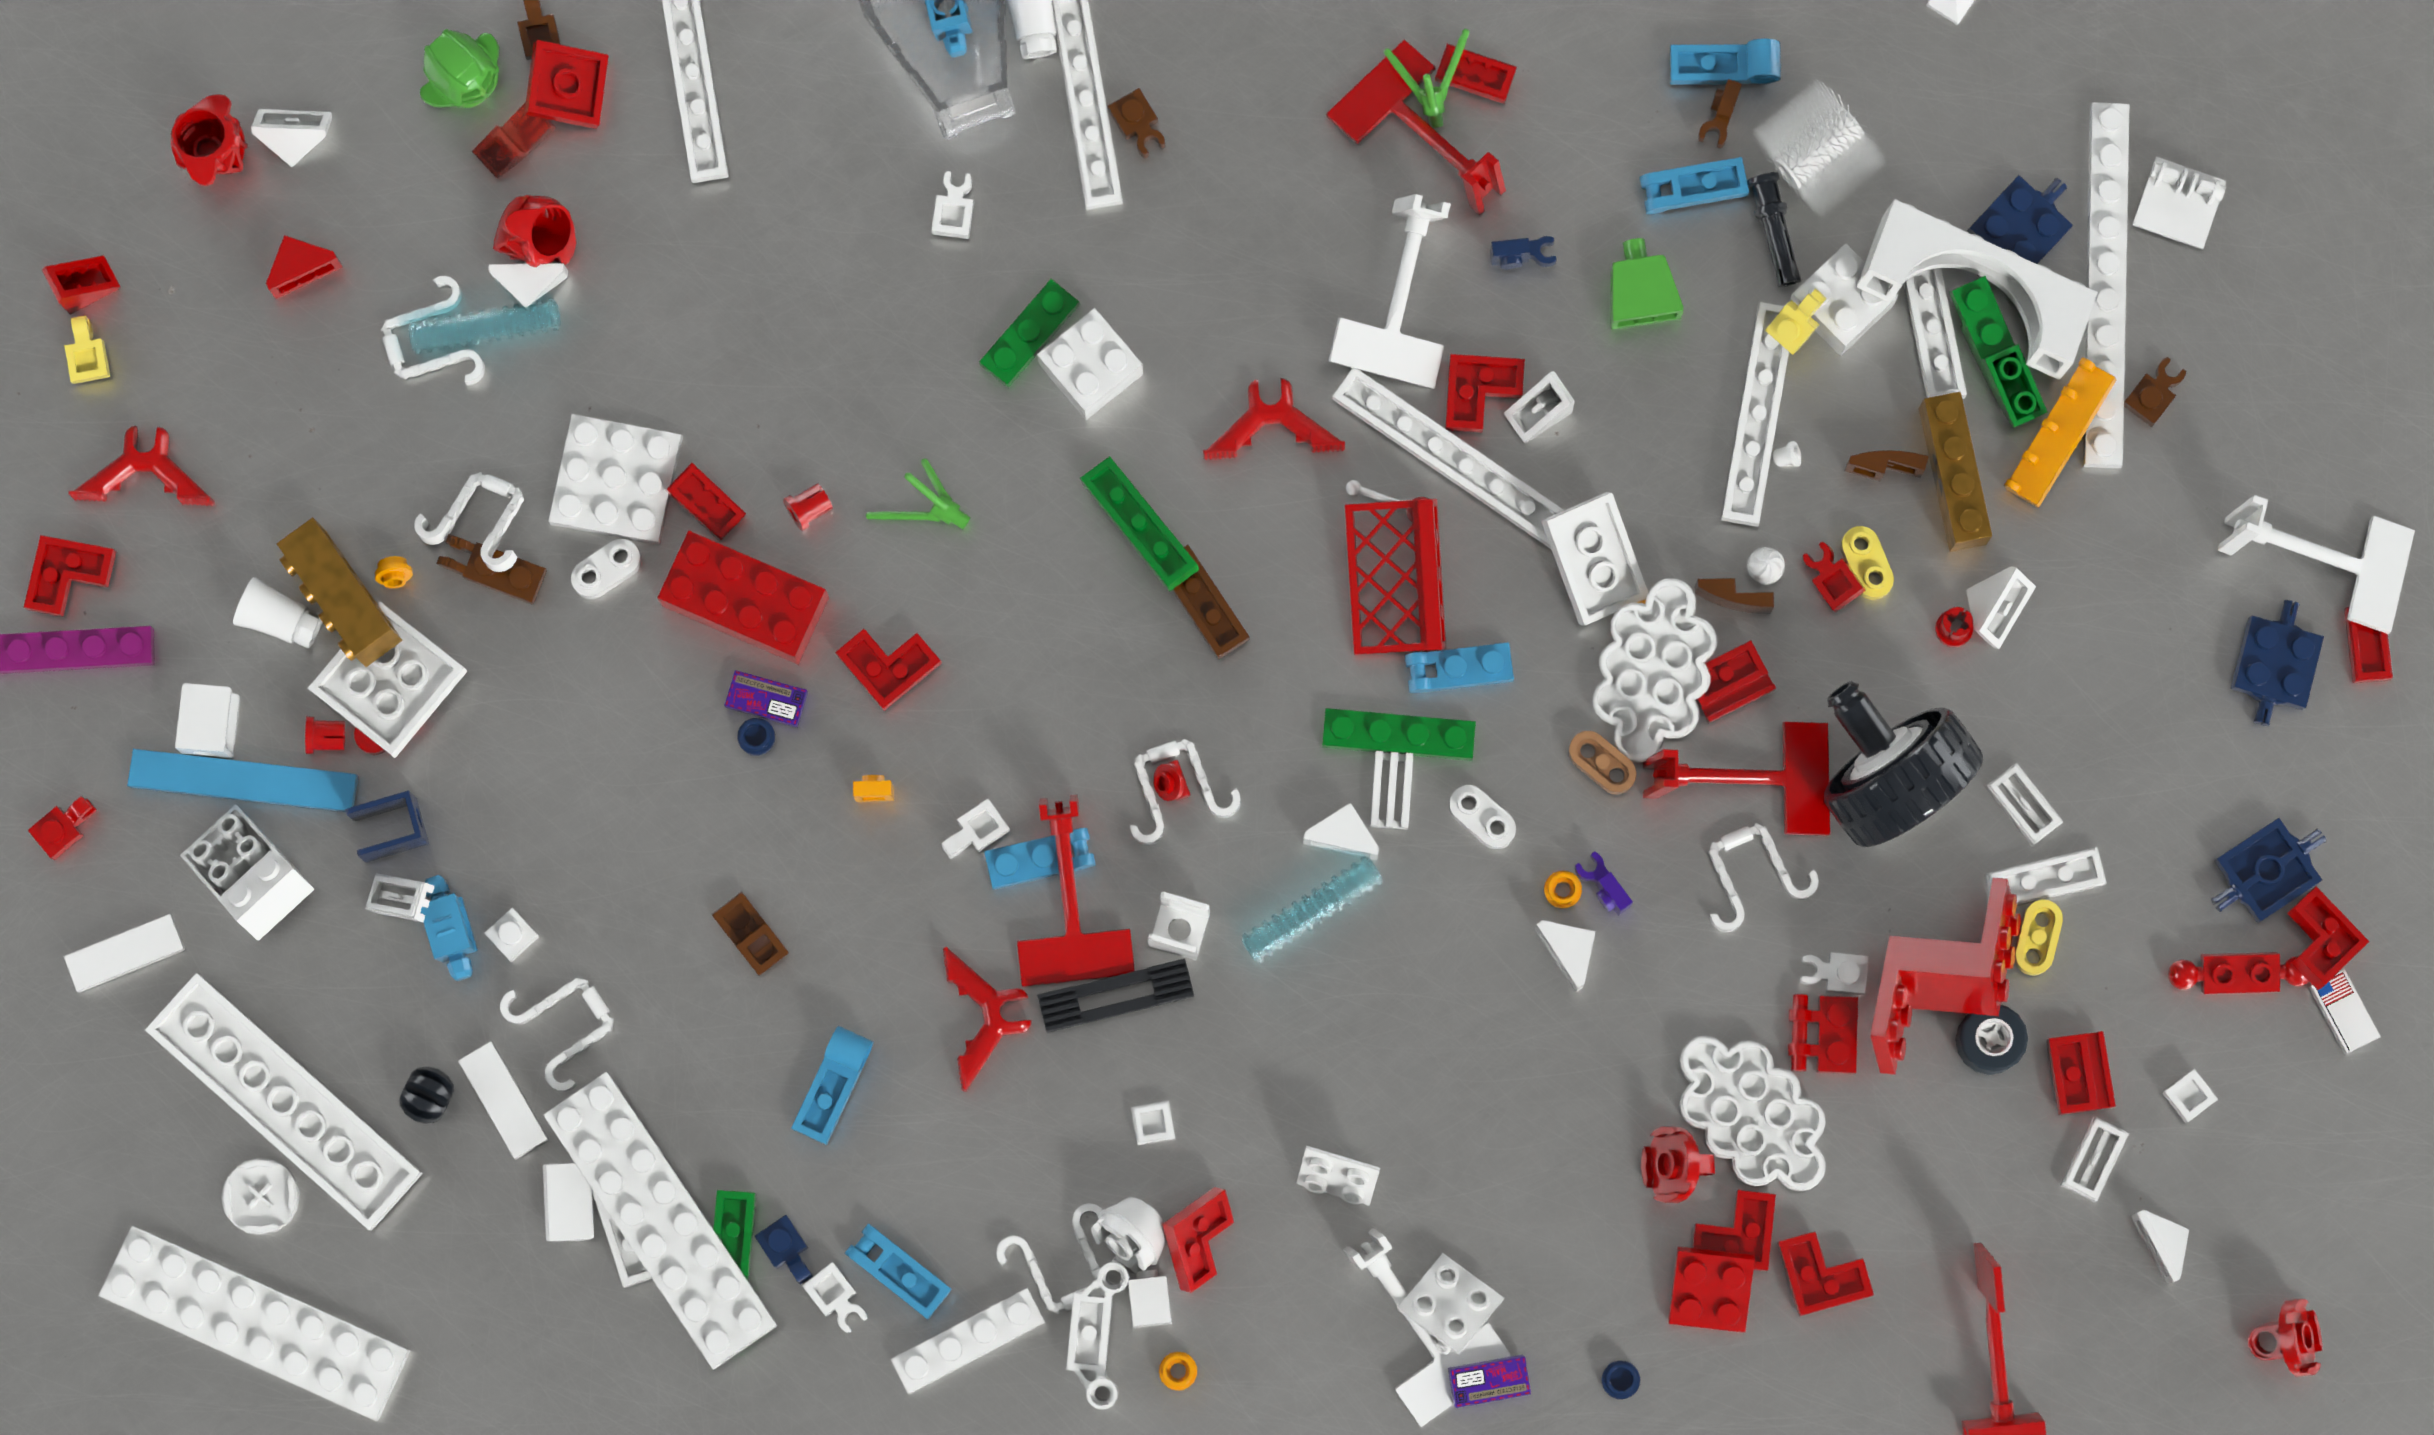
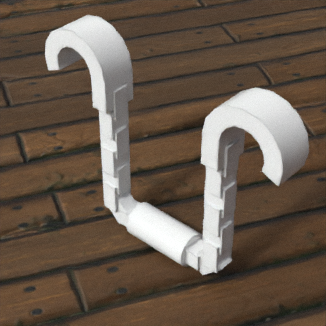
M438 276L433 281L439 289L442 287H450L452 289V295L449 299L385 321L381 331L385 334L382 340L390 366L395 367L394 374L407 380V378L441 369L447 365L450 366L471 360L475 362V369L472 373L465 375V384L473 385L483 377L485 366L481 357L472 350H460L445 355V357L436 358L423 364L420 363L407 369L402 366L405 360L397 335L392 334L394 328L451 311L461 301L462 292L457 282L448 276Z
M482 472L471 475L449 512L443 517L435 530L426 531L430 525L421 513L417 516L414 523L416 533L424 543L436 545L445 541L448 534L450 535L457 518L478 485H482V488L504 497H512L503 515L495 525L494 530L484 541L480 551L484 563L495 572L506 571L516 562L517 556L513 550H505V553L500 558H492L503 534L524 501L521 489L519 487L515 488L512 483L489 474L483 475Z
M1186 739L1178 743L1172 741L1147 750V754H1139L1134 767L1137 769L1140 784L1143 786L1147 803H1149L1150 812L1156 823V830L1151 835H1143L1139 832L1138 826L1130 825L1133 838L1140 844H1154L1160 840L1164 832L1162 814L1159 805L1156 803V797L1150 786V780L1144 766L1147 762L1154 764L1180 755L1179 751L1181 750L1189 753V759L1192 767L1195 769L1194 773L1198 784L1201 786L1203 798L1210 812L1216 817L1227 818L1238 811L1241 799L1237 788L1231 792L1233 802L1229 807L1220 808L1215 804L1211 788L1208 786L1206 774L1201 767V761L1193 742Z
M1755 823L1751 828L1748 826L1742 827L1719 837V842H1712L1708 855L1712 859L1711 862L1716 873L1719 875L1721 884L1727 892V897L1736 915L1735 920L1730 923L1721 921L1718 914L1709 915L1711 924L1721 932L1736 930L1743 922L1745 914L1742 902L1733 887L1734 885L1729 874L1725 870L1726 867L1721 857H1719V851L1723 848L1725 851L1753 840V835H1759L1762 838L1761 840L1766 851L1770 855L1769 858L1774 868H1776L1780 882L1790 897L1797 900L1808 899L1818 888L1819 879L1814 869L1807 875L1810 882L1808 889L1801 891L1794 887L1766 826Z
M575 978L570 983L568 982L558 989L557 992L552 993L543 999L542 1002L534 1005L521 1015L515 1016L510 1012L511 1003L517 999L515 990L507 992L500 1003L503 1017L510 1023L522 1025L558 1003L560 999L573 993L575 989L578 988L584 991L581 994L596 1018L603 1020L601 1028H597L589 1036L581 1039L547 1064L545 1069L546 1081L553 1089L560 1092L572 1090L578 1084L571 1079L564 1083L557 1082L554 1077L556 1069L613 1030L614 1018H610L608 1015L611 1011L595 987H589L588 980Z
M1087 1203L1076 1209L1073 1214L1072 1223L1075 1235L1083 1248L1082 1251L1087 1263L1089 1262L1090 1270L1095 1280L1098 1277L1100 1267L1095 1260L1096 1257L1091 1246L1088 1244V1238L1084 1229H1082L1080 1220L1083 1214L1087 1212H1093L1098 1216L1102 1208L1096 1204ZM1009 1236L999 1243L996 1255L1001 1266L1007 1262L1005 1250L1008 1246L1015 1244L1022 1248L1026 1262L1031 1268L1032 1276L1039 1287V1293L1048 1311L1059 1314L1063 1309L1066 1312L1072 1310L1074 1292L1062 1297V1302L1056 1303L1052 1301L1053 1298L1048 1286L1045 1285V1279L1040 1268L1037 1266V1260L1026 1240L1018 1236ZM1087 1287L1080 1289L1076 1292L1082 1293Z

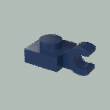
M1543 236L1529 241V238L1491 242V265H1500L1502 269H1514L1521 267L1523 262L1533 259L1542 267H1551L1556 264V256L1546 257L1542 255L1540 250L1545 246H1553L1554 237Z
M787 1215L754 1236L776 1269L786 1263L800 1285L814 1277L799 1255L808 1249V1246Z

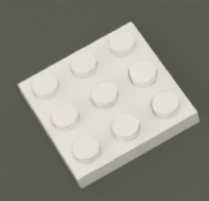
M572 414L548 522L550 525L660 545L670 495L665 490L674 481L683 439L682 435Z
M379 602L378 606L403 641L367 667L357 658L350 661L340 649L308 689L391 756L396 758L466 674L467 670L382 602Z

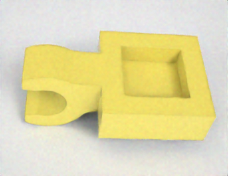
M1814 289L1811 294L1809 293L1802 300L1799 306L1791 300L1784 306L1765 331L1792 355L1795 354L1820 325L1812 316L1827 298L1817 289Z
M86 315L71 318L75 344L64 345L70 381L73 384L110 377L105 344L101 338L93 340L91 320L87 319Z

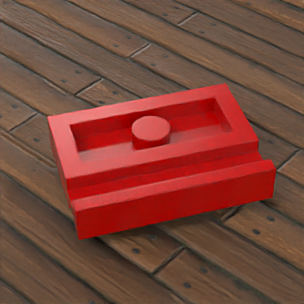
M1751 640L1705 663L1711 675V683L1707 692L1696 699V702L1700 709H1702L1709 724L1776 690V686L1772 683L1768 671Z
M2104 1031L2055 1037L2046 1040L2059 1115L2116 1107Z

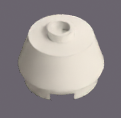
M1128 1197L1099 1212V1220L1091 1227L1092 1235L1098 1245L1105 1241L1108 1247L1116 1254L1112 1259L1113 1262L1121 1263L1128 1272L1136 1274L1139 1269L1144 1271L1147 1267H1153L1157 1264L1166 1242V1236L1162 1225L1164 1221L1152 1206L1135 1197Z

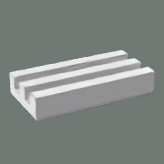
M1376 751L1370 827L1408 830L1413 753L1398 754V752L1383 753V751ZM1383 761L1390 762L1386 820L1379 819ZM1398 762L1405 763L1401 821H1394Z
M2017 763L1985 787L2031 846H2034L2063 823V820ZM2012 775L2050 820L2051 823L2047 826L2008 779ZM2002 784V786L2006 789V791L2010 794V796L2014 799V801L2018 804V806L2022 809V811L2038 829V833L2035 834V832L2031 829L2027 822L2022 818V816L2018 813V811L2014 808V806L1998 788L1999 785Z
M376 873L365 909L378 914L424 922L425 915L420 913L421 908H428L430 900L425 899L426 892L433 893L434 886L425 882ZM382 884L416 891L414 896L383 891L381 888ZM380 898L410 904L411 907L410 910L377 904V901Z
M2094 1116L2060 1186L2071 1189L2074 1193L2080 1196L2083 1195L2094 1203L2097 1202L2129 1133ZM2099 1127L2103 1129V1133L2079 1183H2076L2073 1179ZM2111 1134L2117 1136V1139L2093 1190H2090L2086 1186Z

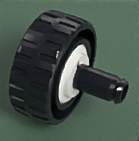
M1849 681L1834 690L1828 696L1827 702L1828 707H1834L1835 717L1860 751L1828 783L1824 792V802L1839 825L1856 845L1871 847L1904 834L1943 808L1975 777L1982 766L1983 754L1968 730L1950 709L1941 707L1926 710L1890 728L1865 692L1858 690L1859 684Z

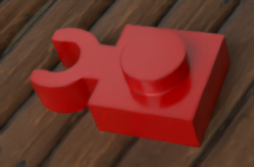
M1820 542L1819 546L1824 552L1822 560L1814 562L1813 558L1807 553L1803 555V560L1808 567L1819 571L1820 575L1814 578L1812 582L1831 609L1837 612L1865 592L1866 589L1846 560L1841 558L1834 564L1832 548L1826 543Z

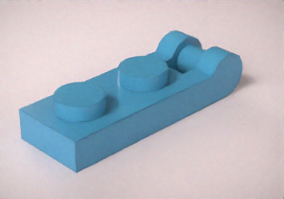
M1742 157L1652 172L1639 177L1641 189L1646 191L1647 200L1644 202L1646 214H1658L1671 209L1746 197L1749 194ZM1670 184L1672 195L1662 196L1660 186Z
M1509 642L1434 652H1415L1405 655V664L1407 668H1410L1411 680L1408 681L1409 693L1433 692L1514 681ZM1435 665L1437 677L1426 678L1425 666Z
M1088 828L1073 830V833H1070V840L1075 856L1073 857L1074 871L1095 866L1094 854L1089 853L1087 841L1090 840ZM1055 835L984 851L993 890L1059 875Z
M868 1223L861 1231L864 1234L855 1246L851 1244L844 1254L929 1320L952 1289ZM876 1244L884 1251L873 1262L867 1255Z

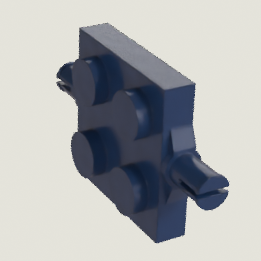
M2018 175L1967 231L1970 234L1982 237L1989 243L2005 250H2011L2018 256L2038 264L2073 226L2057 210L2054 204L2057 198L2067 190V186L2063 183L2053 193V190L2062 182L2059 178H2055L2042 193L2035 190Z
M2284 600L2280 620L2270 621L2253 615L2248 618L2230 688L2248 694L2256 701H2259L2254 723H2261V726H2270L2274 706L2286 705L2300 710L2307 707L2324 636L2304 631L2297 625H2294L2300 604L2298 602L2293 603L2291 600Z
M2277 818L2214 860L2226 877L2229 888L2211 898L2213 905L2227 898V900L2215 907L2221 912L2238 900L2247 907L2257 923L2261 922L2323 881L2311 863L2309 852L2326 843L2325 836L2323 835L2311 843V840L2322 834L2317 828L2299 840L2288 831L2281 819Z

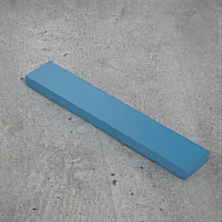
M133 749L127 786L137 789L346 812L345 809L355 805L359 776L351 773Z

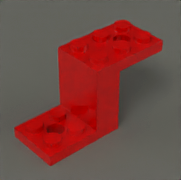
M1992 878L1981 943L1889 936L1870 1034L1880 1073L1895 1075L1898 1060H1904L1906 1039L1902 1038L1904 1027H1910L1912 1009L1999 1016L2001 1002H2007L2009 995V980L2005 979L2007 969H2013L2015 961V947L2011 946L2013 936H2019L2021 927V916L2016 913L2017 896L2016 894H2011L2008 879Z

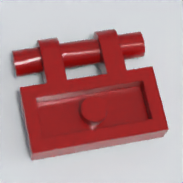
M1794 994L1793 1009L1789 1010V1022H1792V1043L1788 1044V1056H1791V1071L1805 1072L1807 1057L1817 1058V1073L1855 1075L1857 1068L1858 997L1819 996L1818 1011L1808 1010V995ZM1808 1023L1818 1024L1817 1045L1807 1044Z

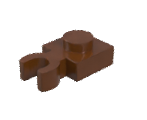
M1140 88L1108 105V111L1126 141L1135 135L1138 138L1137 148L1143 158L1149 157V152L1144 146L1148 140H1155L1161 149L1165 148V139L1162 133L1151 128V126L1158 123V118Z
M2168 357L2163 359L2158 365L2156 379L2146 373L2124 401L2126 409L2151 427H2153L2177 396L2168 388L2179 385L2187 372L2182 369L2176 377L2168 376L2165 372V368L2171 361Z

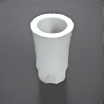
M1006 0L1014 25L1016 41L1020 43L1023 59L1043 58L1057 52L1054 38L1056 29L1052 0Z
M253 577L239 601L233 625L253 629L291 644L295 642L303 647L310 648L319 633L322 621L318 616L320 613L308 609L307 605L287 597L256 577Z

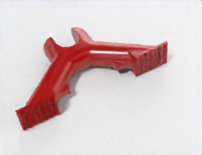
M1280 378L1281 398L1273 405L1265 404L1260 399L1257 379L1248 386L1249 409L1207 450H1203V457L1205 460L1208 458L1210 460L1213 458L1215 460L1217 458L1220 460L1222 458L1226 459L1227 457L1229 459L1231 457L1236 458L1237 451L1241 447L1251 446V437L1264 425L1281 424L1296 435V443L1306 442L1311 446L1313 453L1316 451L1324 453L1330 450L1332 452L1335 450L1344 451L1345 441L1339 440L1294 407L1292 385L1287 379Z
M137 426L127 429L124 435L123 454L77 489L68 492L75 501L83 499L84 501L93 500L95 502L98 500L100 502L102 500L105 502L107 494L110 491H121V483L134 473L152 472L165 484L164 492L174 493L182 505L191 504L193 506L196 504L198 506L201 504V506L211 505V507L215 505V501L168 457L169 434L162 427H157L154 447L144 453L138 451Z
M944 947L943 956L945 958L944 965L947 972V982L954 983L958 987L959 996L968 995L982 1008L984 1024L973 1040L965 1041L966 1051L957 1058L959 1075L961 1076V1090L967 1092L1002 1036L1026 1032L1030 1029L1032 1020L1009 1022L1000 1015L1004 1004L1028 999V995L1024 990L1020 988L995 990L948 947Z

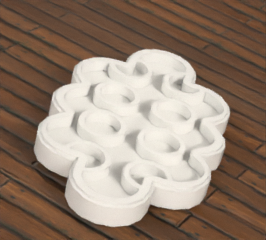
M1666 578L1658 581L1651 587L1645 604L1629 603L1621 606L1614 613L1611 620V633L1614 641L1602 650L1599 657V667L1605 679L1597 685L1594 691L1593 706L1596 714L1603 721L1616 725L1614 730L1615 748L1632 762H1645L1647 758L1658 753L1663 745L1664 737L1681 738L1693 731L1699 720V708L1695 700L1707 692L1711 683V675L1705 662L1713 655L1717 647V635L1713 626L1707 620L1694 616L1696 610L1694 591L1686 582L1679 579Z
M1699 1036L1690 1040L1682 1049L1679 1059L1681 1071L1691 1083L1681 1095L1679 1103L1680 1112L1688 1124L1694 1128L1704 1130L1705 1146L1709 1152L1718 1158L1731 1159L1732 1171L1737 1179L1745 1185L1752 1187L1765 1186L1775 1178L1788 1189L1798 1192L1810 1190L1818 1185L1824 1177L1826 1165L1824 1156L1814 1143L1824 1132L1825 1116L1817 1103L1811 1099L1800 1097V1082L1796 1075L1787 1069L1774 1068L1772 1055L1759 1042L1752 1040L1740 1041L1728 1049L1718 1039L1710 1036Z

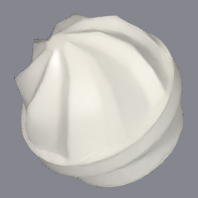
M1771 547L1756 549L1752 552L1747 562V570L1750 577L1757 583L1765 585L1778 581L1785 569L1783 556Z

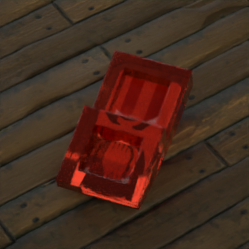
M526 102L503 126L496 125L472 151L496 178H500L522 161L556 129L549 119L525 115Z

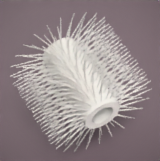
M1818 86L1820 91L1818 90V93L1814 91L1818 99H1815L1816 96L1811 91L1810 93L1814 97L1815 102L1808 98L1809 105L1813 110L1811 108L1809 110L1806 105L1800 110L1796 108L1800 118L1795 113L1792 119L1787 110V114L1782 111L1787 119L1783 115L1781 121L1777 119L1780 125L1774 120L1779 131L1771 126L1772 133L1777 139L1775 137L1773 139L1770 134L1769 136L1766 134L1763 138L1760 137L1762 141H1765L1763 146H1760L1772 157L1773 164L1777 168L1773 170L1779 171L1783 177L1782 179L1789 183V187L1791 185L1795 191L1801 192L1805 199L1807 197L1809 201L1811 200L1814 203L1813 200L1815 198L1819 204L1821 203L1825 206L1822 201H1819L1823 197L1824 202L1828 206V203L1832 205L1828 199L1830 196L1837 202L1833 196L1834 194L1838 198L1832 190L1833 186L1838 195V191L1842 186L1846 185L1849 187L1846 181L1851 185L1849 180L1851 177L1855 180L1853 175L1857 174V170L1860 172L1862 167L1866 169L1865 163L1861 158L1864 156L1868 161L1873 156L1876 157L1871 152L1873 148L1877 149L1864 135V133H1867L1862 130L1861 126H1867L1859 125L1855 119L1856 117L1849 113V104L1847 111L1843 104L1842 107L1840 106L1837 99L1835 101L1829 95L1826 99V94Z

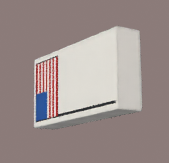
M2345 969L2339 971L2319 991L2313 985L2309 987L2344 1055L2381 1037Z

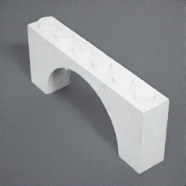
M1894 199L1881 219L1856 287L1891 302L1907 279L1925 270L1955 268L1972 272L1981 277L1986 276L1988 281L1996 285L2011 299L2022 316L2029 340L2026 365L2060 380L2074 363L2098 292L2087 288L2081 282L2072 281L2061 276L2046 266L2037 265L2026 260L2011 250H2005L1989 243L1978 235L1970 234L1952 226L1946 220L1937 219L1917 210L1911 204L1902 203Z

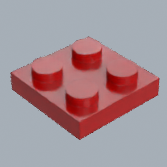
M536 40L533 44L524 114L594 129L599 127L609 55Z
M1678 1246L1668 1317L1669 1324L1745 1333L1755 1263L1754 1255Z

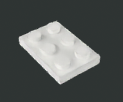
M1605 492L1541 520L1579 625L1586 626L1615 613L1623 605L1637 603L1647 598L1648 590L1612 492Z

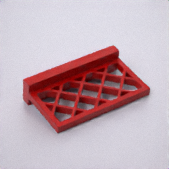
M1437 499L1345 504L1354 655L1447 649ZM1412 508L1413 524L1403 535L1387 520L1397 509ZM1390 509L1384 517L1376 511ZM1354 511H1369L1380 520L1367 537L1355 528ZM1383 525L1400 538L1387 554H1384L1370 541ZM1413 531L1414 544L1407 539ZM1356 535L1362 540V543L1357 548ZM1403 542L1415 552V562L1407 572L1390 559ZM1366 545L1382 558L1369 575L1357 565V555ZM1386 562L1402 576L1389 592L1373 579ZM1415 569H1416L1417 582H1416L1413 578L1410 577L1411 573H1412ZM1358 573L1365 578L1360 585L1358 581ZM1405 580L1412 584L1418 593V599L1409 610L1392 596ZM1368 582L1385 596L1372 612L1360 603L1359 593ZM1388 600L1404 613L1391 630L1375 616ZM1417 607L1419 609V619L1412 614ZM1360 610L1367 615L1362 623ZM1408 617L1420 627L1421 643L1406 644L1395 634ZM1370 620L1387 633L1377 646H1363L1362 629ZM1390 638H1393L1398 643L1385 645Z

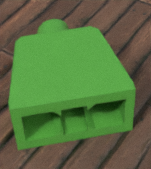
M1643 238L1624 241L1625 260L1614 262L1610 273L1611 330L1681 319L1684 311L1683 304L1666 257L1664 255L1648 257L1645 239Z

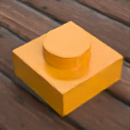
M884 775L862 776V781H853V797L856 802L894 801V786L891 780H885Z

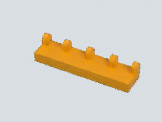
M2084 357L2080 359L2079 366L2067 386H2064L2060 392L2061 396L2047 418H2044L2041 423L2042 427L2030 447L2024 451L2021 456L2022 460L2011 478L2007 479L2004 484L2007 491L2038 508L2117 381L2113 375L2096 367L2093 362Z

